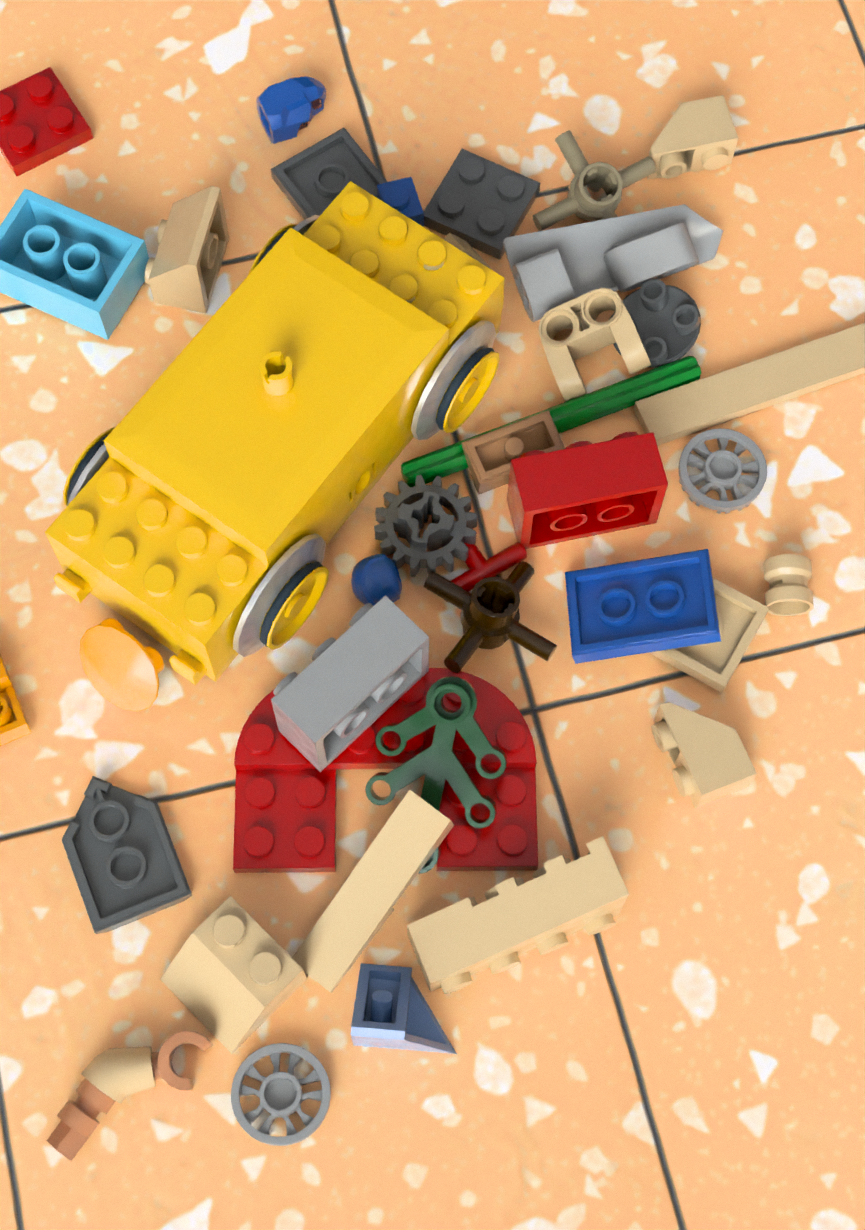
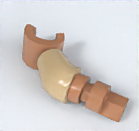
M181 1031L171 1035L162 1044L159 1052L153 1053L151 1046L109 1048L97 1055L82 1071L81 1075L84 1077V1080L76 1089L79 1097L75 1102L72 1100L66 1102L57 1114L61 1122L46 1141L55 1150L72 1161L100 1124L96 1119L101 1111L107 1114L115 1102L122 1104L127 1096L156 1087V1080L164 1079L169 1086L178 1090L191 1091V1078L181 1077L174 1071L172 1057L175 1051L184 1044H194L201 1051L207 1050L213 1044L206 1036L195 1031Z

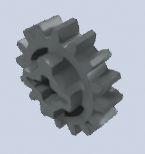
M417 475L415 486L411 488L404 481H399V494L396 496L386 492L383 495L386 508H376L375 511L376 522L380 523L374 526L375 540L382 541L380 543V553L386 556L394 553L392 560L397 569L401 568L405 563L410 565L411 577H416L420 568H427L428 575H430L432 571L436 572V567L441 565L449 573L453 572V558L456 557L466 561L469 549L465 543L474 545L476 543L477 532L473 528L477 527V513L469 512L471 510V498L467 496L457 499L459 496V485L454 483L446 490L442 488L440 476L435 477L432 485H425L422 475ZM442 506L447 508L453 515L446 514ZM432 515V523L428 525L427 530H424L423 536L420 538V529H423L425 523H428L429 516ZM398 537L407 539L410 548L404 545Z

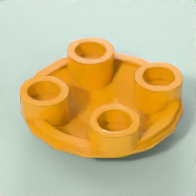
M113 618L104 619L98 625L87 629L80 640L79 656L84 672L93 687L107 701L121 709L138 712L149 708L158 697V674L164 669V662L160 653L152 647H144Z

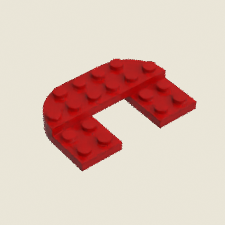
M429 668V671L325 769L319 772L279 732L271 699L275 696L273 694L274 690H272L249 715L236 746L234 759L236 769L234 872H336L337 769H395L430 747L436 725L409 739L404 750L396 756L382 754L376 746V736L383 726L390 723L399 724L424 708L430 687L439 679L448 676L460 677L474 688L477 695V708L473 716L492 746H497L505 752L507 766L503 774L498 778L487 779L481 776L475 766L477 757L456 729L452 750L481 795H486L493 799L497 812L494 821L488 827L475 828L471 826L465 818L463 804L446 780L439 812L450 819L454 826L440 844L441 853L436 863L437 871H537L538 835L535 771L537 761L533 738L525 719L515 704L503 692L484 679L463 671L455 673L448 668ZM447 693L443 696V704L449 710H457L461 707V699L455 693ZM388 731L384 733L383 741L386 746L390 748L400 746L401 738L396 732ZM486 754L482 758V764L487 770L494 771L501 766V761L497 755ZM477 803L471 808L473 816L477 819L483 820L490 816L489 808L483 803Z

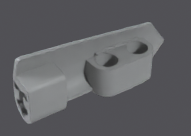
M685 204L510 236L504 239L503 245L526 313L530 320L535 322L540 320L550 309L595 289L608 288L613 291L619 290L622 293L641 287L647 280L662 279L713 260L716 256L723 230L698 215Z

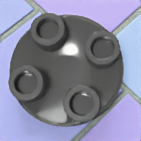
M651 279L644 282L640 289L632 292L622 300L651 363L649 367H660L677 361L695 344L701 328L700 312L692 297L682 289L666 285L659 279ZM613 343L617 352L621 355L617 343Z

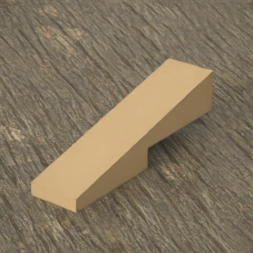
M410 789L408 790L292 957L307 975L330 993L335 990L395 910L393 906L452 829L454 824L450 819Z

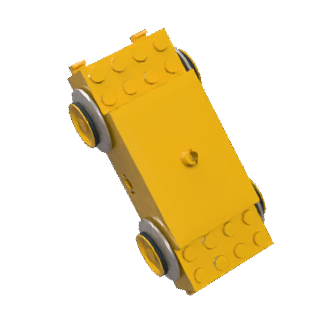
M351 181L320 216L313 215L301 221L298 225L290 223L280 228L258 253L245 280L118 425L97 436L75 462L67 477L63 491L64 504L67 507L45 531L54 553L64 570L63 574L58 572L54 576L57 587L80 604L91 593L173 651L175 654L169 660L172 669L194 685H197L204 675L216 682L238 654L246 657L256 653L264 646L269 647L271 650L282 647L303 626L323 595L329 577V570L322 565L326 545L413 437L417 440H427L440 430H444L446 433H453L463 425L482 401L494 379L500 361L499 353L495 352L492 347L501 325L505 278Z

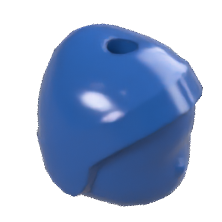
M385 554L368 556L359 561L353 568L351 578L352 591L355 597L364 605L371 603L374 606L385 595L393 603L400 599L402 591L401 578L395 563Z

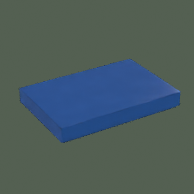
M708 549L565 572L571 649L575 664L721 642Z

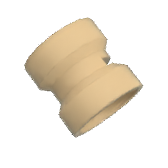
M781 554L764 561V580L769 583V590L765 593V606L770 608L768 613L776 616H797L810 612L814 608L813 591L808 588V581L812 578L811 559L803 555Z

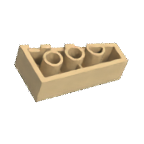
M604 836L586 843L589 850L588 855L571 862L570 858H564L563 855L544 862V867L532 874L534 879L524 883L522 877H511L496 884L484 893L486 901L477 904L475 897H467L408 924L407 935L430 992L442 988L444 994L458 991L473 983L471 978L473 974L490 968L493 975L507 971L521 963L519 956L535 949H538L540 955L548 954L567 945L569 942L566 936L584 929L587 935L590 936L614 926L616 922L613 917L619 915L629 896V892Z

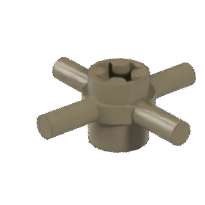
M570 130L559 135L555 141L575 175L568 187V196L562 201L534 214L533 221L537 229L542 231L573 214L584 221H597L618 217L615 210L621 201L622 189L655 173L656 165L650 156L620 171L604 162L589 164ZM588 184L592 192H598L602 187L607 197L601 198L600 201L590 198L591 194L588 192L586 185Z

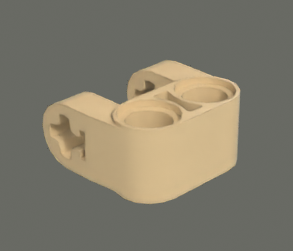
M599 288L550 309L540 319L538 329L546 358L565 402L587 394L575 360L613 343H617L630 375L651 366L631 316L619 295L611 289ZM607 310L615 311L614 316L610 320L605 322L596 321V318L602 312ZM561 330H573L567 339L554 341V337Z

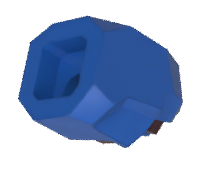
M308 76L290 78L267 87L256 98L259 118L271 143L275 144L297 137L298 131L308 127L312 117L324 109L326 88L320 81Z

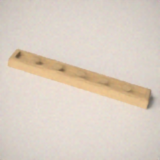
M865 323L636 401L633 410L644 433L654 432L657 446L865 374Z

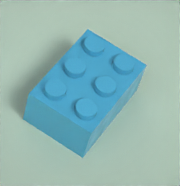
M24 189L0 225V293L109 340L145 282V269L149 259L145 240L28 189Z

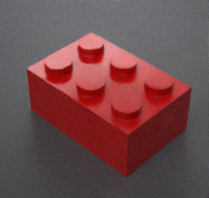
M625 432L609 441L594 444L590 441H579L568 445L563 450L547 453L542 450H532L523 453L516 459H511L507 503L517 542L522 544L525 549L657 523L668 487V481L654 432L640 435L637 432Z

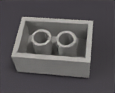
M386 595L374 606L368 603L360 608L350 620V628L337 640L331 637L324 641L313 653V662L300 674L296 672L288 674L280 681L273 692L275 696L271 699L279 732L319 772L325 769L429 671V636Z

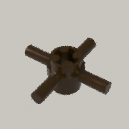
M519 562L506 580L500 577L481 579L475 584L472 593H469L434 571L430 573L424 583V588L461 609V624L464 635L444 660L445 666L450 671L459 673L478 647L481 649H495L501 647L508 639L548 662L557 645L519 623V593L535 572L529 563Z

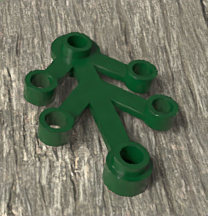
M455 676L439 679L430 687L424 708L399 724L390 723L381 728L376 736L378 750L384 755L396 756L404 750L409 739L436 725L430 747L389 773L379 772L370 778L366 784L365 792L367 798L376 805L390 803L399 790L425 775L421 798L439 811L445 781L447 780L463 804L465 818L471 826L485 828L494 821L497 812L495 802L489 796L481 795L452 750L457 729L477 757L475 766L481 776L487 779L498 778L503 774L507 766L505 752L497 746H492L473 716L477 708V695L470 683ZM447 693L457 694L461 699V707L457 710L447 709L443 704V696ZM388 731L396 732L401 738L400 746L397 748L386 746L383 741L384 733ZM486 754L497 755L501 761L500 768L494 771L487 770L482 764L483 756ZM378 780L387 782L391 789L390 795L386 797L378 796L373 790L374 782ZM477 803L485 804L490 810V816L483 820L475 818L472 814V806ZM440 845L418 874L426 873L436 865L441 853Z

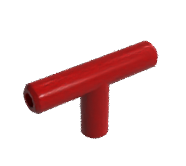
M516 542L486 560L476 544L465 543L469 549V554L464 562L469 570L450 581L469 592L473 590L475 584L481 579L495 577L526 559L527 551L522 544Z

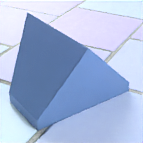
M361 963L351 1024L353 1046L457 1054L411 976L412 967Z

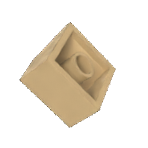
M210 186L174 202L168 219L161 220L157 232L159 248L156 257L148 259L145 269V283L150 285L154 303L207 313L229 241L220 187Z
M230 895L191 933L160 980L216 1039L233 1054L307 978L303 968Z

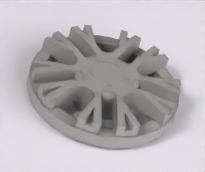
M711 429L696 435L687 443L679 460V483L682 485V490L687 492L690 496L689 499L692 502L694 501L698 507L702 505L709 509L717 510L719 514L721 512L727 514L733 510L740 511L744 507H748L758 497L766 482L767 464L762 451L749 437L731 429ZM717 439L719 450L712 453L704 442ZM729 440L737 442L734 452L725 450ZM745 450H748L755 460L745 464L741 463L738 456ZM695 451L697 454L703 457L706 460V462L700 459L699 457L693 455L691 452ZM687 466L696 467L702 473L689 476ZM741 473H758V477L741 475ZM705 480L707 484L697 490L695 485ZM737 484H744L753 490L745 496L738 489ZM730 489L734 500L728 501L726 490ZM715 490L720 498L715 500L705 495L707 492Z
M288 1043L267 1045L250 1054L238 1068L231 1087L232 1109L240 1126L255 1140L272 1146L293 1145L312 1135L324 1121L331 1100L329 1078L321 1062L308 1050ZM281 1053H290L288 1073L280 1072ZM269 1055L274 1066L273 1073L267 1077L261 1076L253 1065ZM301 1058H303L313 1066L314 1070L305 1078L297 1079L294 1077V1069ZM245 1075L262 1082L260 1090L243 1085L242 1082ZM321 1081V1090L303 1093L301 1086ZM251 1095L259 1097L260 1104L257 1109L244 1114L241 1108L240 1097ZM312 1099L321 1102L314 1118L302 1111L301 1104L303 1101ZM265 1109L270 1116L257 1130L252 1124ZM296 1111L306 1126L299 1132L296 1131L288 1117ZM276 1118H283L285 1120L287 1136L276 1137L269 1135L272 1122Z

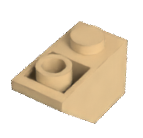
M724 95L683 102L679 105L650 147L649 156L656 165V172L647 176V180L661 177L670 179L678 177L683 173L703 169L709 171L717 170L732 163L738 136Z
M670 702L659 706L654 718L655 724L651 726L653 737L661 752H669L676 767L672 770L676 787L683 797H690L694 808L750 786L757 772L735 728Z

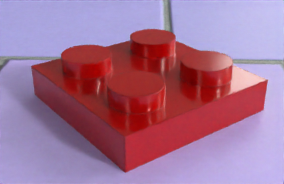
M51 67L0 91V152L16 177L94 139L90 126Z

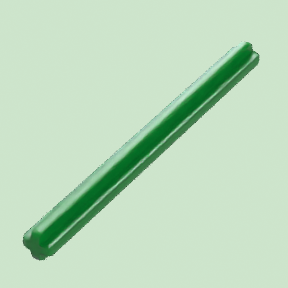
M686 356L669 364L403 462L401 465L402 477L404 482L411 488L415 486L417 475H422L425 484L432 482L436 476L443 478L467 469L469 467L462 448V442L548 410L558 433H562L634 406L636 401L697 381L702 374L700 365L694 356Z

